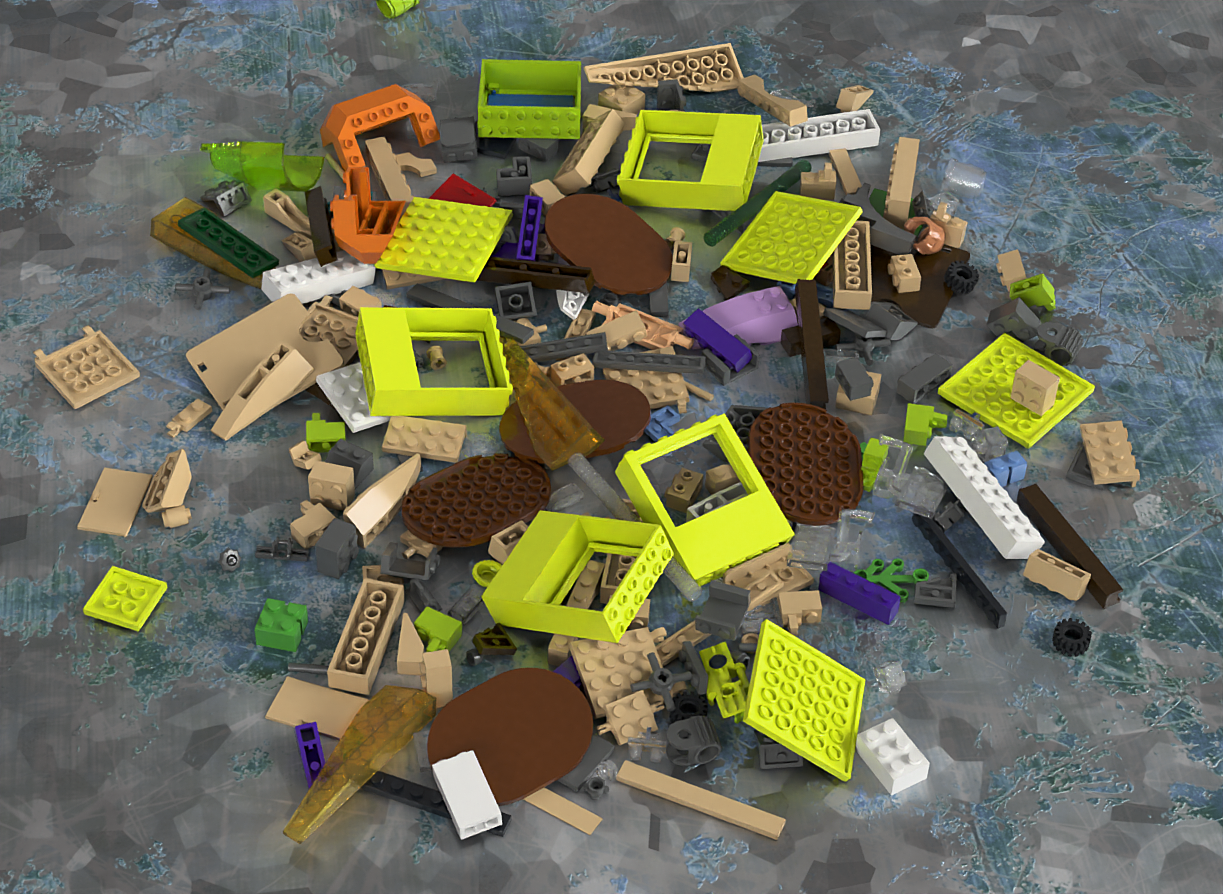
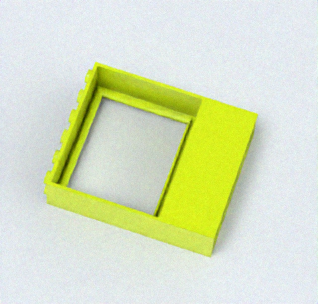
M640 110L639 116L635 119L636 126L632 129V138L628 141V151H625L624 163H621V173L617 176V185L620 186L619 196L622 198L624 205L745 212L764 142L761 115ZM650 141L711 144L701 182L638 179Z
M360 307L355 337L370 416L503 415L506 408L509 407V395H512L513 386L509 384V370H506L505 367L506 357L502 354L503 344L499 342L500 332L499 329H496L497 321L496 316H493L492 308ZM411 341H479L490 388H421Z
M725 413L720 416L713 415L703 423L700 421L696 422L687 430L682 428L670 437L667 435L663 436L656 443H646L637 451L630 450L626 452L615 470L619 481L643 523L661 525L674 553L667 566L683 594L706 585L711 580L723 577V574L730 568H735L763 553L776 549L780 545L787 544L795 535ZM713 434L748 496L675 527L644 473L641 464Z
M540 510L481 597L496 624L500 623L502 626L618 643L674 553L659 524ZM594 552L637 557L603 611L560 605Z

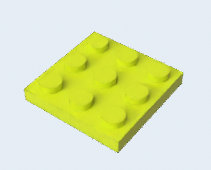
M112 566L84 606L83 613L139 632L168 588L167 583Z

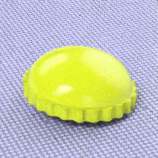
M494 560L480 561L473 567V578L478 584L488 587L502 565Z

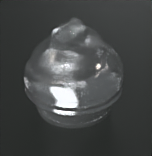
M603 760L598 764L596 774L604 781H612L617 776L618 767L613 761Z

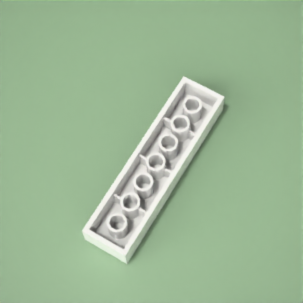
M870 109L808 118V121L791 127L784 122L763 124L764 142L758 162L829 153V150L846 148V150L878 146L880 128Z
M934 436L924 455L958 499L961 500V503L1005 559H1028L1031 553L1040 549L1045 541L1040 536L1039 531L1031 525L1029 519L1023 515L1018 505L1008 496V492L1000 486L998 480L977 457V453L969 447L967 441L962 437Z

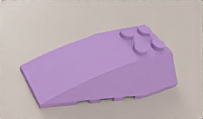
M780 286L738 295L703 310L706 315L731 335H739L749 346H751V343L768 345L780 342L783 329L798 325L795 310ZM685 320L678 323V326L684 328L683 322ZM694 339L691 349H703L699 346L697 340Z

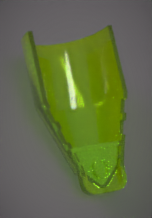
M239 141L237 145H234V142H229L228 145L225 143H201L200 151L209 154L211 164L216 170L257 190H274L276 188L280 191L307 192L319 180L325 158L323 156L284 155L285 143Z

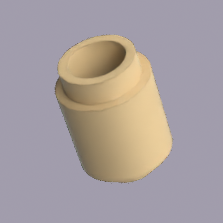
M184 505L161 512L165 528L189 524L188 520L192 519L190 509L185 508Z

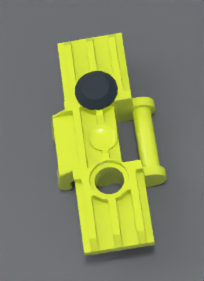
M726 641L699 651L708 675L707 700L709 704L713 706L715 704L714 698H716L723 718L745 711L750 685L745 673V665L740 662L734 664ZM738 676L739 680L732 682L731 679Z

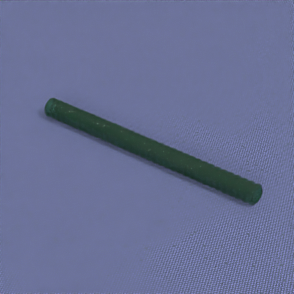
M803 159L792 166L767 187L708 230L703 236L704 242L710 247L721 242L725 237L756 215L775 191L785 192L800 180L801 172H811L812 166L810 162Z

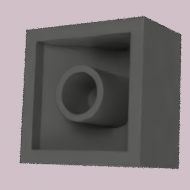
M531 282L495 287L499 316L509 320L537 316Z
M874 302L864 318L887 330L885 337L882 338L890 339V341H899L918 324V322L891 303Z
M340 439L330 449L325 461L326 463L353 468L355 489L374 469L372 452L343 439Z

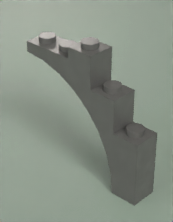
M864 183L861 188L858 187L856 194H847L844 199L841 198L839 203L861 207L862 214L856 221H869L870 245L898 255L911 253L916 235L893 225L874 209L868 197L870 184Z

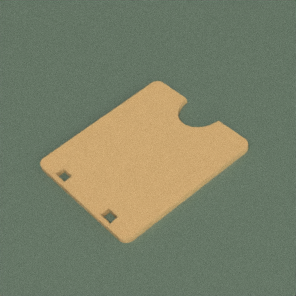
M287 294L193 347L186 353L188 362L222 411L244 380L280 341L295 348L314 369L302 384L284 401L317 383L316 377L318 375L340 369L344 365L343 358L328 338L319 342H309L301 337V327L311 316L295 294ZM204 364L207 370L201 372L199 367Z

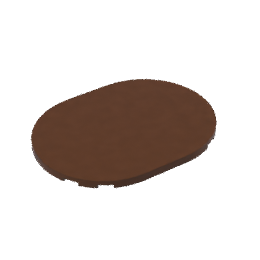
M575 194L558 200L548 210L544 221V230L549 245L569 265L590 267L596 280L594 286L600 289L603 287L611 290L612 293L625 295L626 293L643 295L659 289L669 279L672 271L673 256L668 244L651 226L626 205L601 195Z
M589 380L548 387L521 397L504 412L500 421L499 432L505 448L515 453L516 457L526 461L529 459L537 460L538 463H561L602 456L624 449L626 444L635 442L643 435V431L650 424L651 409L647 397L630 384L616 380Z
M782 403L779 406L769 407L761 412L750 427L747 447L748 455L785 518L799 524L821 526L845 519L858 506L863 494L864 485L863 471L861 470L862 453L856 435L852 434L847 428L848 425L839 417L835 418L827 413V410L811 404Z
M494 453L493 456L482 457V455L469 457L422 479L411 487L410 492L402 501V519L406 528L414 536L430 544L444 547H468L491 541L493 535L521 520L524 523L529 522L536 517L540 510L543 511L551 498L550 478L545 470L535 462L509 457V454Z
M528 667L503 672L454 698L438 713L431 725L427 741L428 760L431 770L433 772L432 765L442 759L447 760L461 752L473 750L497 805L504 806L518 802L567 775L582 761L590 747L593 735L591 708L580 689L558 673L546 669Z

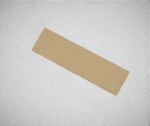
M545 787L523 799L588 835L592 834L603 819Z

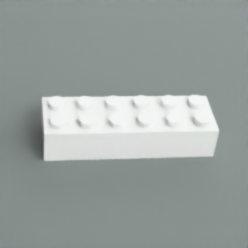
M346 251L336 252L337 261L323 267L320 266L317 258L265 271L263 272L261 290L272 302L287 294H295L303 304L324 298L325 295H336L343 290L348 291L352 286L361 288L372 285L374 283L376 267L373 264L362 263Z

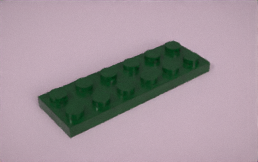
M205 207L178 220V226L252 279L279 265L277 257Z

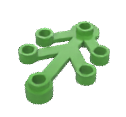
M898 558L894 559L892 564L884 571V562L881 559H874L866 570L858 569L854 571V574L872 583H879L899 596L904 595L901 596L900 602L908 600L909 592L906 589H901L894 583H914L916 585L918 582L928 581L929 573L922 568L914 570L913 575H892L894 572H901L903 570L904 562ZM883 571L879 575H872L874 572Z

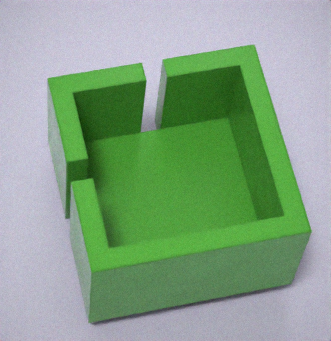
M267 598L254 629L256 645L296 652L302 639L301 635L304 634L308 624L307 605L291 602L285 605V601Z

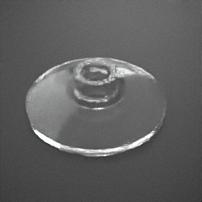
M474 432L464 438L461 451L467 458L482 455V457L493 456L494 453L498 452L499 443L489 433Z

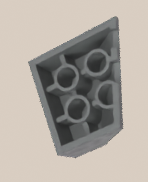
M731 405L725 415L748 453L747 441L750 427L760 413L768 407ZM711 434L710 438L703 442V447L722 461L729 462L714 435Z

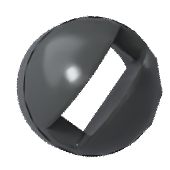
M476 648L466 652V659L471 666H476L483 661L484 655H480Z

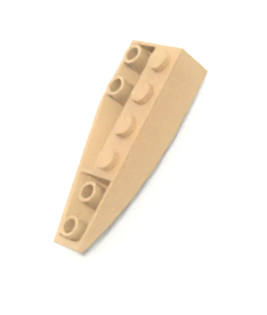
M280 341L244 380L218 417L211 432L225 441L288 398L314 371L313 367L295 348Z
M415 454L357 496L350 506L345 508L343 512L344 522L356 525L357 545L365 549L401 510L404 497L408 495L410 488L415 485L420 473V454Z

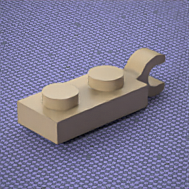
M197 398L167 424L166 427L170 429L167 435L174 438L182 430L187 433L212 412V406Z

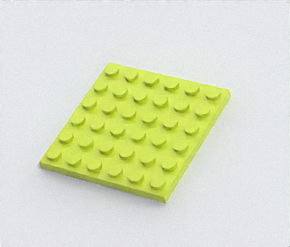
M775 191L720 262V265H724L732 271L796 284L797 279L812 280L862 214V209L859 206Z
M414 197L398 222L386 249L374 265L378 269L475 283L505 231V226L509 224L513 216L512 210Z
M1004 333L940 386L937 394L970 414L978 413L975 417L1029 449L1094 391L1095 386ZM1028 360L1060 377L1055 403L1042 416L1010 398L1015 372Z
M766 619L761 623L743 722L835 777L847 782L851 779L865 679Z

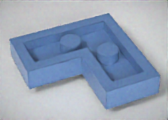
M667 405L651 414L650 424L645 428L644 432L655 442L663 436L667 435L670 437L675 432L669 427L680 421V415Z

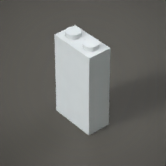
M473 750L461 752L455 757L447 760L442 759L432 765L433 776L461 840L502 825L500 809Z

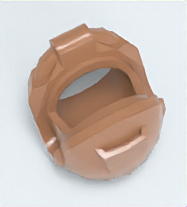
M915 216L909 218L904 224V231L914 234L916 228L920 225H928L921 232L918 242H914L913 248L922 255H930L940 251L945 241L943 228L935 224L928 217Z

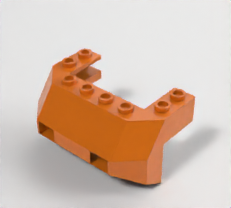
M397 84L333 105L320 128L323 147L331 144L334 145L342 169L345 172L348 167L366 166L355 138L357 135L409 118L420 147L440 140V133L430 107L416 94Z
M348 167L346 172L343 173V183L346 184L344 199H339V195H335L333 201H330V211L334 215V218L331 219V228L335 230V240L341 249L364 264H376L395 232L406 201H371L369 167Z

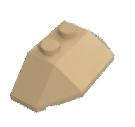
M183 448L169 453L165 458L166 461L154 475L142 507L148 513L166 511V509L183 504V499L192 478Z

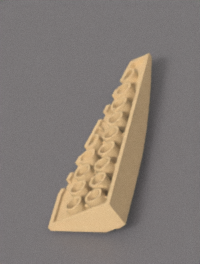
M731 43L584 66L589 83L657 88L658 81L678 79L679 86H682L683 90L722 92L737 89L738 80L744 78Z

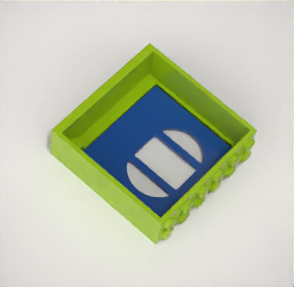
M482 59L478 99V137L580 139L581 61ZM573 98H575V107H573Z

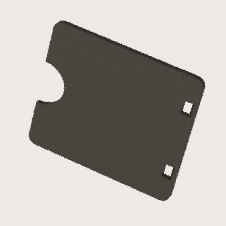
M870 245L871 305L874 302L893 303L902 312L918 322L917 325L931 329L936 328L954 293L951 290V286L947 287L944 275L952 262L959 261L960 263V261H964V264L969 262L970 253L966 250L943 245L942 249L950 251V253L938 251L934 254L922 255L912 248L910 254L913 255L921 275L920 290L898 293L896 286L893 285L892 275L888 273V264L891 262V256H897L898 254Z

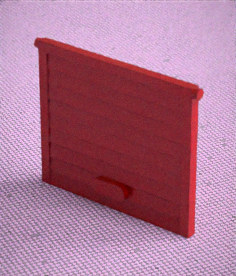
M454 173L428 198L492 207L496 202L495 198Z

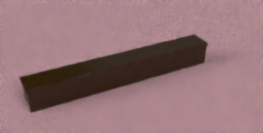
M319 186L305 191L314 253L320 266L323 267L338 259L333 230L331 228L328 202L323 197L322 188Z
M491 256L477 281L511 285L531 282L532 287L590 293L596 282L590 267Z
M797 279L795 298L806 404L818 406L826 410V403L829 402L816 280Z
M1033 484L1020 488L1016 501L1065 562L1091 574L1087 589L1101 607L1106 609L1119 603L1121 599L1118 597V594L1123 592V588L1039 486Z

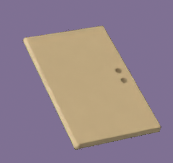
M104 467L77 528L79 530L127 537L153 475Z
M287 676L265 715V719L292 727L316 722L320 735L348 743L370 700Z

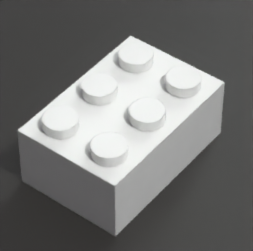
M893 718L857 734L856 752L890 795L927 779L930 763Z

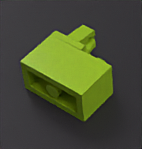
M1043 273L1010 284L1011 300L1020 297L1028 307L1036 305L1037 307L1044 306L1048 311L1055 309L1054 287Z
M908 403L903 443L926 446L927 438L931 439L932 428H946L948 415L934 412V406Z
M312 413V420L306 421V443L310 451L317 453L329 452L340 439L346 441L345 422L326 423V420H320V413Z
M871 437L867 444L861 467L863 471V490L870 492L873 487H878L886 467L889 442Z
M428 606L414 622V628L420 639L428 642L429 646L426 652L446 649L450 652L462 636L461 621Z

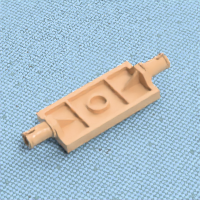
M595 301L592 307L593 312L606 316V320L602 325L636 310L621 303L616 307L613 305L608 306L599 301ZM637 310L646 327L647 337L634 343L651 350L671 347L676 344L689 350L692 348L694 339L682 335L684 328Z

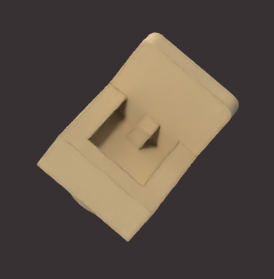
M302 440L289 448L293 463L297 467L312 469L315 460H322L320 453L308 449L306 441Z

